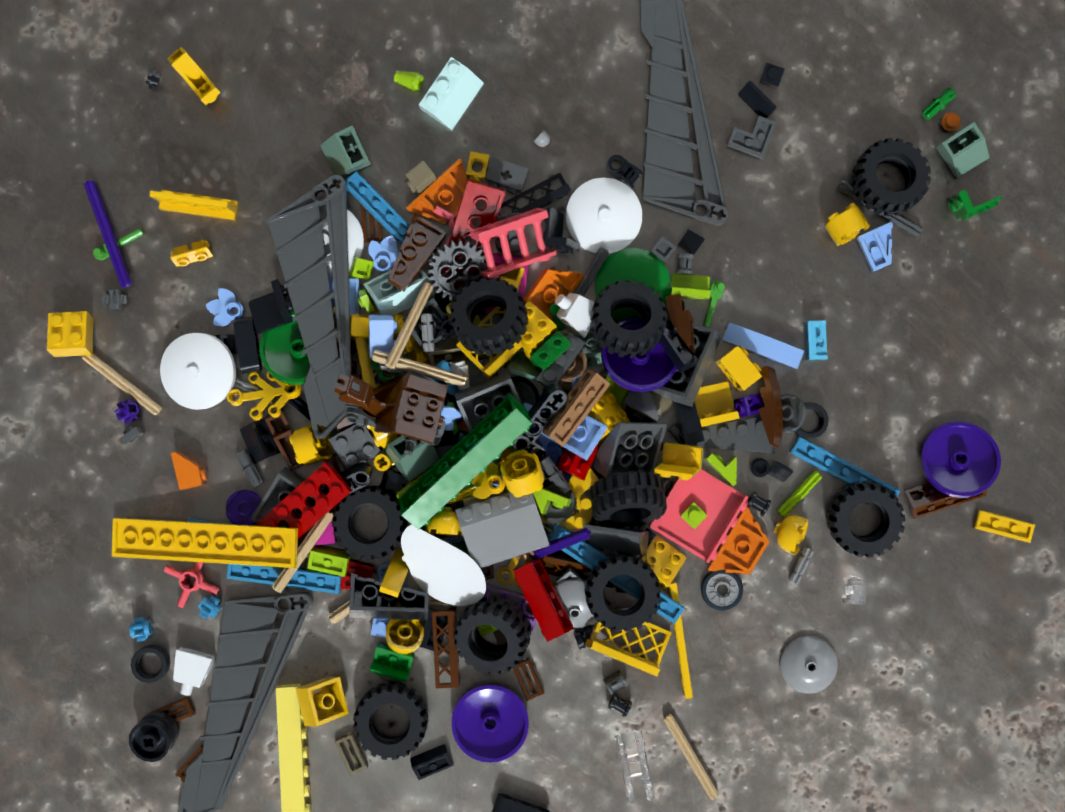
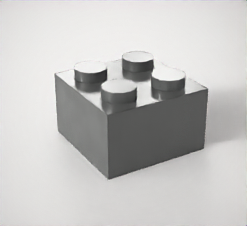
M353 423L336 429L329 434L328 440L346 469L360 462H367L382 453V447H377L373 440L374 434L372 430H368L367 427L364 428L362 423Z

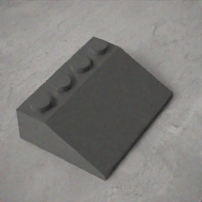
M667 316L665 327L672 332L674 326L670 317ZM694 324L695 353L690 352L692 357L696 356L697 364L682 373L676 369L673 377L664 386L652 390V392L674 402L692 407L721 340L717 330Z

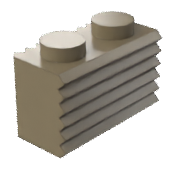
M421 161V163H418V166L412 168V171L409 170V173H406L407 180L405 182L413 193L417 191L420 195L437 179L428 165Z

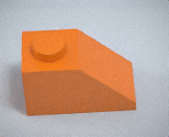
M181 452L171 453L179 490L206 484L208 476L202 465Z

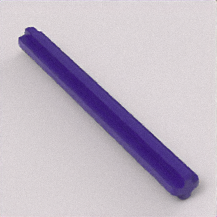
M88 180L84 182L87 196L120 286L126 288L132 285L95 181Z

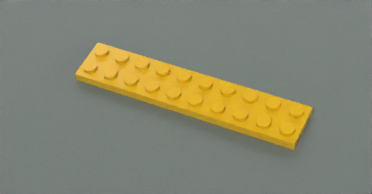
M113 518L112 557L284 568L297 567L298 528Z

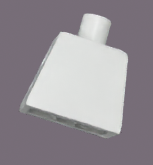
M569 293L567 297L560 294L555 300V304L560 307L557 312V318L574 336L585 338L590 330V317L594 302L578 294Z
M184 647L176 650L173 680L182 683L181 694L190 696L193 686L200 688L204 684L216 656Z

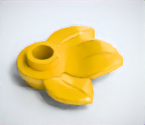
M493 462L488 464L487 469L483 473H479L474 477L472 482L476 487L473 496L479 499H485L491 494H499L505 488V481L499 475L498 466ZM494 482H499L498 487H493Z

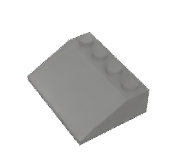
M511 492L456 509L470 557L480 568L550 546L533 493L514 497Z

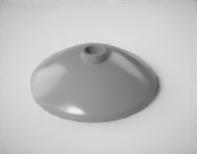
M567 579L554 586L573 624V630L585 629L597 622L586 603V580Z
M801 636L792 640L784 648L780 657V671L783 679L791 688L801 693L810 694L824 690L832 683L837 673L838 662L834 650L826 641L815 636ZM809 664H814L812 670L808 669Z

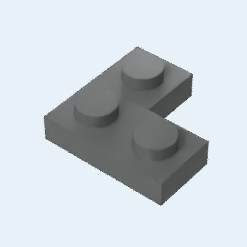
M758 116L752 133L734 127L727 146L763 159L777 122Z

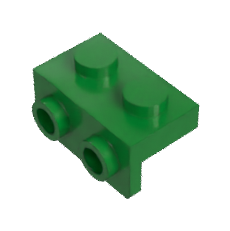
M557 331L540 348L533 352V355L530 357L533 366L536 369L546 370L571 346V342Z
M378 643L370 672L406 682L415 653L399 654L394 652L388 645Z

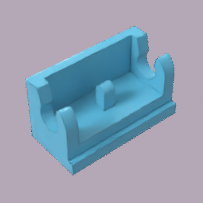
M826 320L804 322L806 360L828 359Z

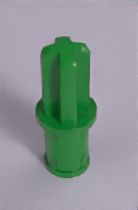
M948 87L941 95L934 97L933 102L922 111V116L926 120H930L940 110H944L945 106L957 96L954 93L955 90Z

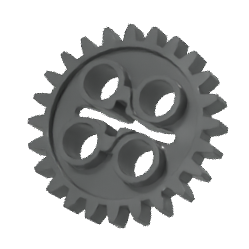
M458 238L456 244L450 239L449 246L443 242L444 248L437 247L438 254H431L434 260H428V263L432 266L427 268V271L432 273L428 275L429 280H433L431 282L432 287H436V293L442 291L441 295L443 298L448 294L450 301L457 294H461L462 288L465 286L469 287L471 282H479L480 279L485 278L480 275V272L488 269L486 267L485 254L482 253L483 249L481 247L476 249V243L474 242L470 245L468 239H466L464 244H462L460 238ZM457 254H464L461 260H455ZM443 267L450 268L449 272L445 274L441 273V269ZM471 267H477L474 273H468V270ZM457 280L463 281L461 286H454Z

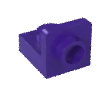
M761 393L734 399L735 411H738L739 418L758 414V409L765 407Z

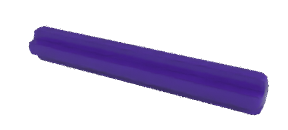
M582 528L549 542L550 546L533 551V556L529 553V557L536 560L590 538L591 531L588 528Z

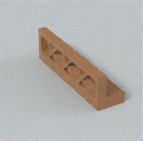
M587 369L567 395L565 404L542 433L564 447L609 387L610 383L597 372Z

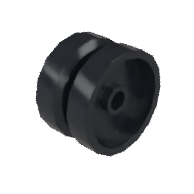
M155 711L148 713L133 727L129 734L131 751L143 761H159L176 744L179 738V728L176 721L164 712Z

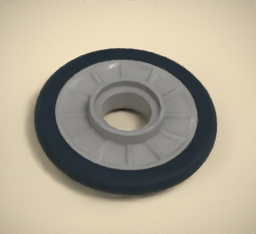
M718 570L710 572L704 578L701 594L709 607L719 611H726L732 609L740 602L743 595V584L737 574ZM722 584L726 585L727 593L719 595L717 587Z

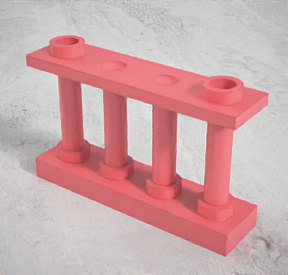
M536 208L470 231L471 238L482 243L488 267L487 270L481 271L480 275L489 280L491 278H499L503 273L537 261H547L551 256L556 255V251L546 248L543 242L541 223L543 219L549 218L547 210ZM528 224L534 227L539 251L529 254L524 233L525 226ZM511 230L517 233L522 257L512 260L507 239L508 231ZM494 236L500 239L505 263L495 266L490 246L491 237Z

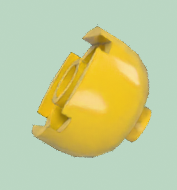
M444 507L441 512L432 516L430 522L425 526V532L463 536L457 514L452 511V507Z
M792 515L784 518L782 523H777L774 533L777 534L776 540L782 550L793 555L798 553L801 547L797 545L804 541L809 524L807 518Z
M391 619L388 622L385 638L388 646L394 652L409 654L420 647L424 637V628L419 623V620Z

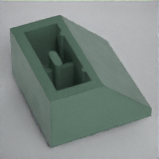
M975 122L936 147L956 179L990 158L985 137Z
M353 125L335 133L320 145L334 175L345 177L371 165Z
M403 436L388 444L386 449L387 455L408 483L440 460L434 445L417 440L413 454L409 456L408 450L406 455L404 453L406 443Z

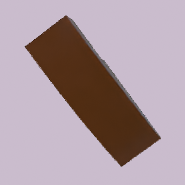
M681 294L665 296L668 314L674 328L676 327L678 330L679 338L691 353H695L694 323L690 311L685 310V302Z
M281 408L279 417L274 418L270 414L266 415L265 421L290 471L305 465L297 463L295 459L293 445L289 440L290 435L294 433V429L284 409Z

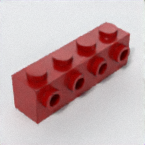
M540 558L513 571L515 579L524 593V598L528 602L533 616L541 628V633L547 642L574 629Z

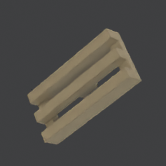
M353 732L335 740V744L350 776L368 768ZM348 739H350L351 742H352V745H353V747H354V749H355V751H356V753H357V756H358V758H359V760H360V762H361V764H362L361 767H360V765H359V763H358V761H357V759H356V757H355V754H354V752H353V750H352V748H351V746H350V743H349ZM343 741L354 763L355 770H353L341 744Z

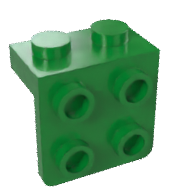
M965 189L947 198V206L956 219L962 217L963 220H966L998 206L997 201L1002 200V197H996L973 207Z

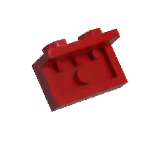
M596 445L587 461L565 448L557 468L584 481L600 445Z

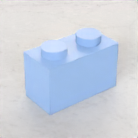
M369 315L370 358H372L374 350L390 354L396 340H393V333H397V321L393 320L392 315Z

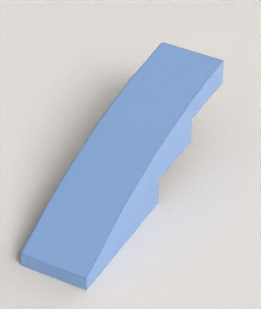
M730 322L722 339L724 342L743 347L747 351L798 369L805 352Z

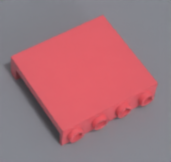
M702 469L690 480H681L677 476L674 485L665 496L667 509L664 515L658 520L655 519L649 523L648 527L709 563L710 560L714 561L717 557L719 545L726 542L729 536L727 532L730 527L734 528L739 518H737L739 512H743L749 503L747 501L748 496ZM692 502L708 515L695 529L680 516Z

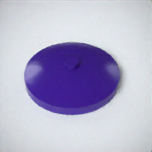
M629 318L617 323V325L626 330H638L646 326L644 318ZM665 327L664 332L668 331V333H671V332ZM660 343L656 344L653 350H647L645 355L639 356V354H636L635 358H629V355H625L624 358L618 357V353L614 352L612 355L607 352L608 348L606 347L601 349V359L605 371L614 382L628 390L637 392L656 390L664 386L673 377L677 369Z
M951 422L938 427L928 436L921 451V466L927 480L938 491L956 498H969L983 493L994 483L1000 471L1001 456L996 442L984 429L971 423Z
M483 684L470 689L459 699L452 715V732L457 745L465 754L481 762H499L511 757L521 748L528 734L529 718L523 701L515 692L502 685Z

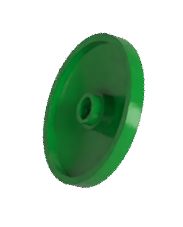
M639 248L623 249L609 256L604 261L595 279L596 298H598L601 290L606 289L607 285L611 283L615 285L616 281L623 280V283L627 282V280H634L633 283L640 281L647 288L651 286L654 289L653 292L655 294L659 293L662 297L660 302H665V305V296L671 295V278L665 264L651 252ZM618 308L611 312L612 319L617 322L629 318H643L639 312L631 308Z
M290 322L264 332L260 341V357L266 370L275 379L290 385H303L305 383L310 363L307 354L302 356L301 353L305 350L298 322Z

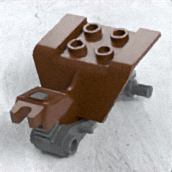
M339 375L337 383H341L343 386L336 385L334 392L340 394L339 400L344 401L346 407H348L346 411L348 422L362 423L364 428L367 425L375 427L374 431L377 433H396L402 435L406 443L404 453L407 455L409 450V456L413 454L417 440L434 446L439 445L446 426L443 420L444 416H441V411L448 389L447 385L413 375H405L383 398V401L380 402L372 395L373 388L369 383L355 376Z

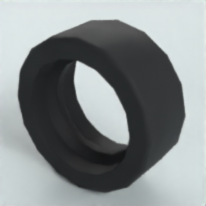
M807 402L804 403L806 410L812 409L819 414L820 425L812 432L804 431L801 427L794 432L803 438L814 439L826 431L829 417L821 405Z
M148 645L141 648L134 654L131 660L133 675L144 683L157 682L167 674L170 668L168 653L156 645ZM146 653H155L161 659V669L155 675H147L140 668V659Z

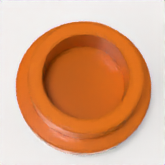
M953 112L945 114L941 120L942 128L947 132L956 131L961 125L960 117Z

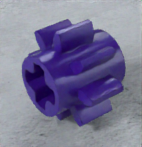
M127 399L116 404L118 409L114 412L118 420L125 421V424H128L138 419L136 414L140 410L137 403Z

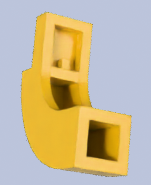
M182 46L167 58L205 105L217 99L220 91Z

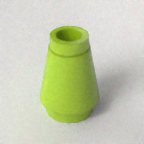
M397 70L394 75V82L416 91L421 90L424 76L420 75L419 72Z

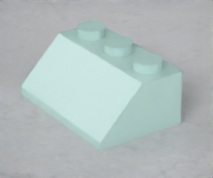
M451 57L419 103V107L423 112L452 131L484 85V82L466 66Z
M392 269L363 284L380 315L395 316L414 305L425 282L430 283L428 276L422 269L405 292L388 282Z

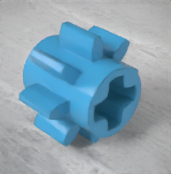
M214 595L211 598L205 596L198 605V608L201 610L199 615L204 619H207L209 616L214 619L222 608L219 605L221 600Z
M145 617L134 619V623L129 625L131 638H137V642L149 639L148 635L153 633L151 621H145Z

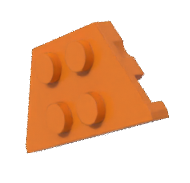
M459 158L410 203L406 209L409 212L446 225L449 221L434 213V210L439 206L451 214L458 212L468 180L462 160Z
M544 268L523 298L524 304L528 301L532 302L552 321L554 315L549 312L550 306L555 303L556 298L560 294L567 297L569 293H573L583 279L584 274Z
M748 507L740 513L738 522L734 528H731L726 542L721 545L717 557L714 561H711L707 570L712 572L725 570V573L751 574L770 541L763 533Z

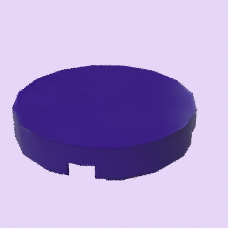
M246 489L236 491L230 495L225 506L226 516L229 521L236 525L254 526L256 522L251 520L262 501L261 497L254 491Z

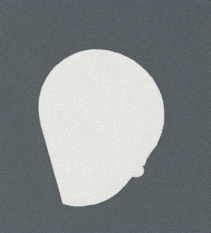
M413 525L408 526L404 530L401 537V547L404 553L402 560L406 562L412 577L426 593L441 602L457 606L471 605L483 598L486 591L485 577L478 564L469 555L421 529L415 528Z

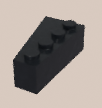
M351 573L349 618L427 620L428 593L404 587L401 588L397 598L380 592L381 582L368 577L367 579L359 577L357 574Z

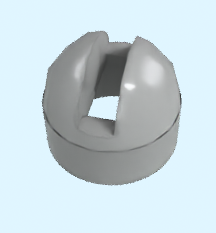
M543 130L533 142L540 147H545L549 144L550 137Z

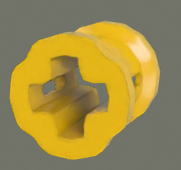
M386 452L377 455L374 459V465L379 471H385L395 466Z

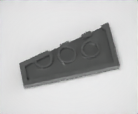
M761 417L701 427L705 441L695 443V446L704 448L775 453L774 446L769 443Z

